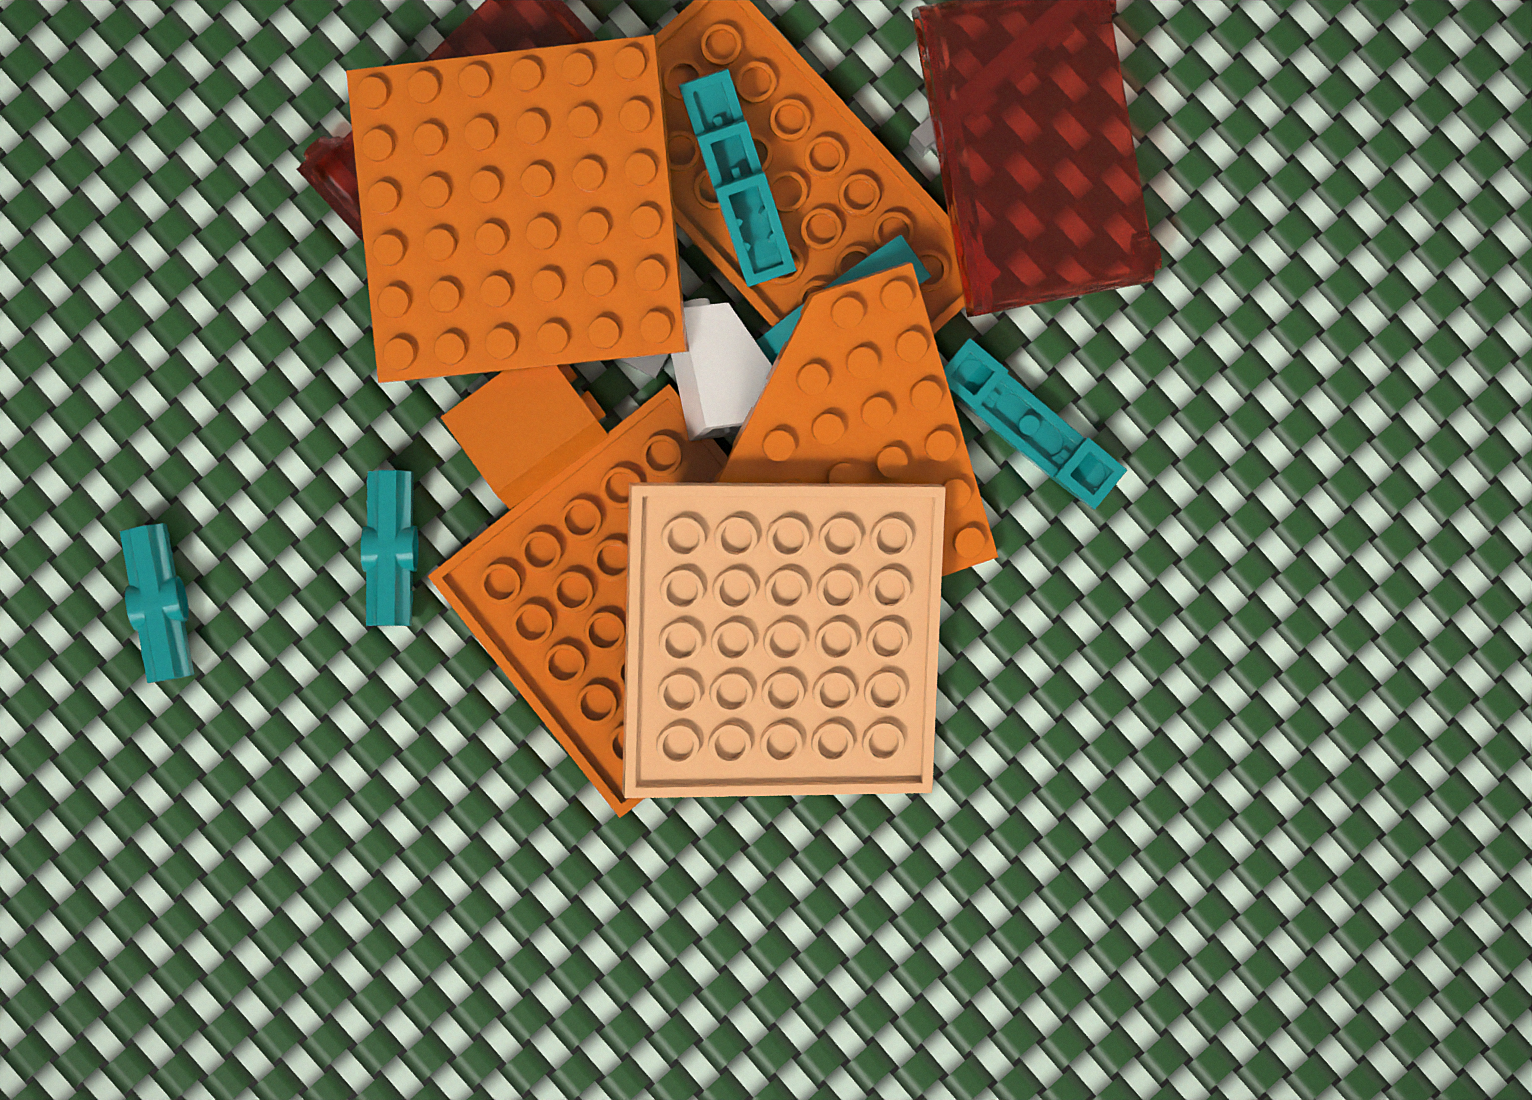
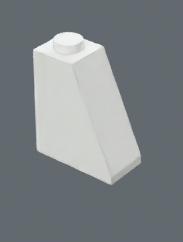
M706 298L686 301L683 304L688 352L671 354L689 441L735 436L738 434L751 407H754L767 382L766 378L772 365L729 303L710 304L709 299Z

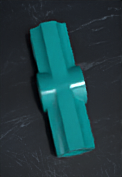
M368 471L367 526H363L361 534V564L363 571L366 572V626H412L413 572L417 571L419 556L417 527L413 526L414 473L412 471Z
M167 524L145 525L120 531L129 585L125 589L126 610L131 626L135 631H138L147 683L194 675L185 621L189 618L188 598L183 581L179 576H176Z

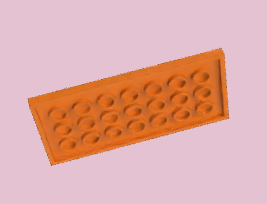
M694 0L655 35L658 38L676 225L771 328L804 304L809 294L824 289L899 235L905 238L932 276L919 287L933 335L1001 274L750 0ZM724 68L729 70L744 119L747 121L762 170L765 172L797 270L750 287L746 285L678 86L680 83Z

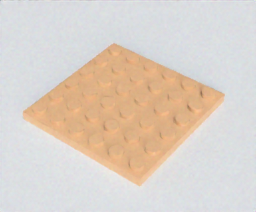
M629 482L622 782L624 798L932 793L946 487L941 484Z

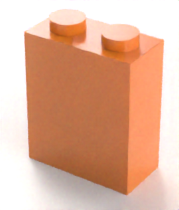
M569 364L502 371L441 416L443 422L493 492L509 509L515 507L609 437L598 422L606 416L605 412L588 390L579 396L570 384L578 376Z

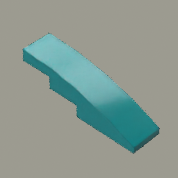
M728 68L678 84L747 287L797 271L765 172L762 170Z

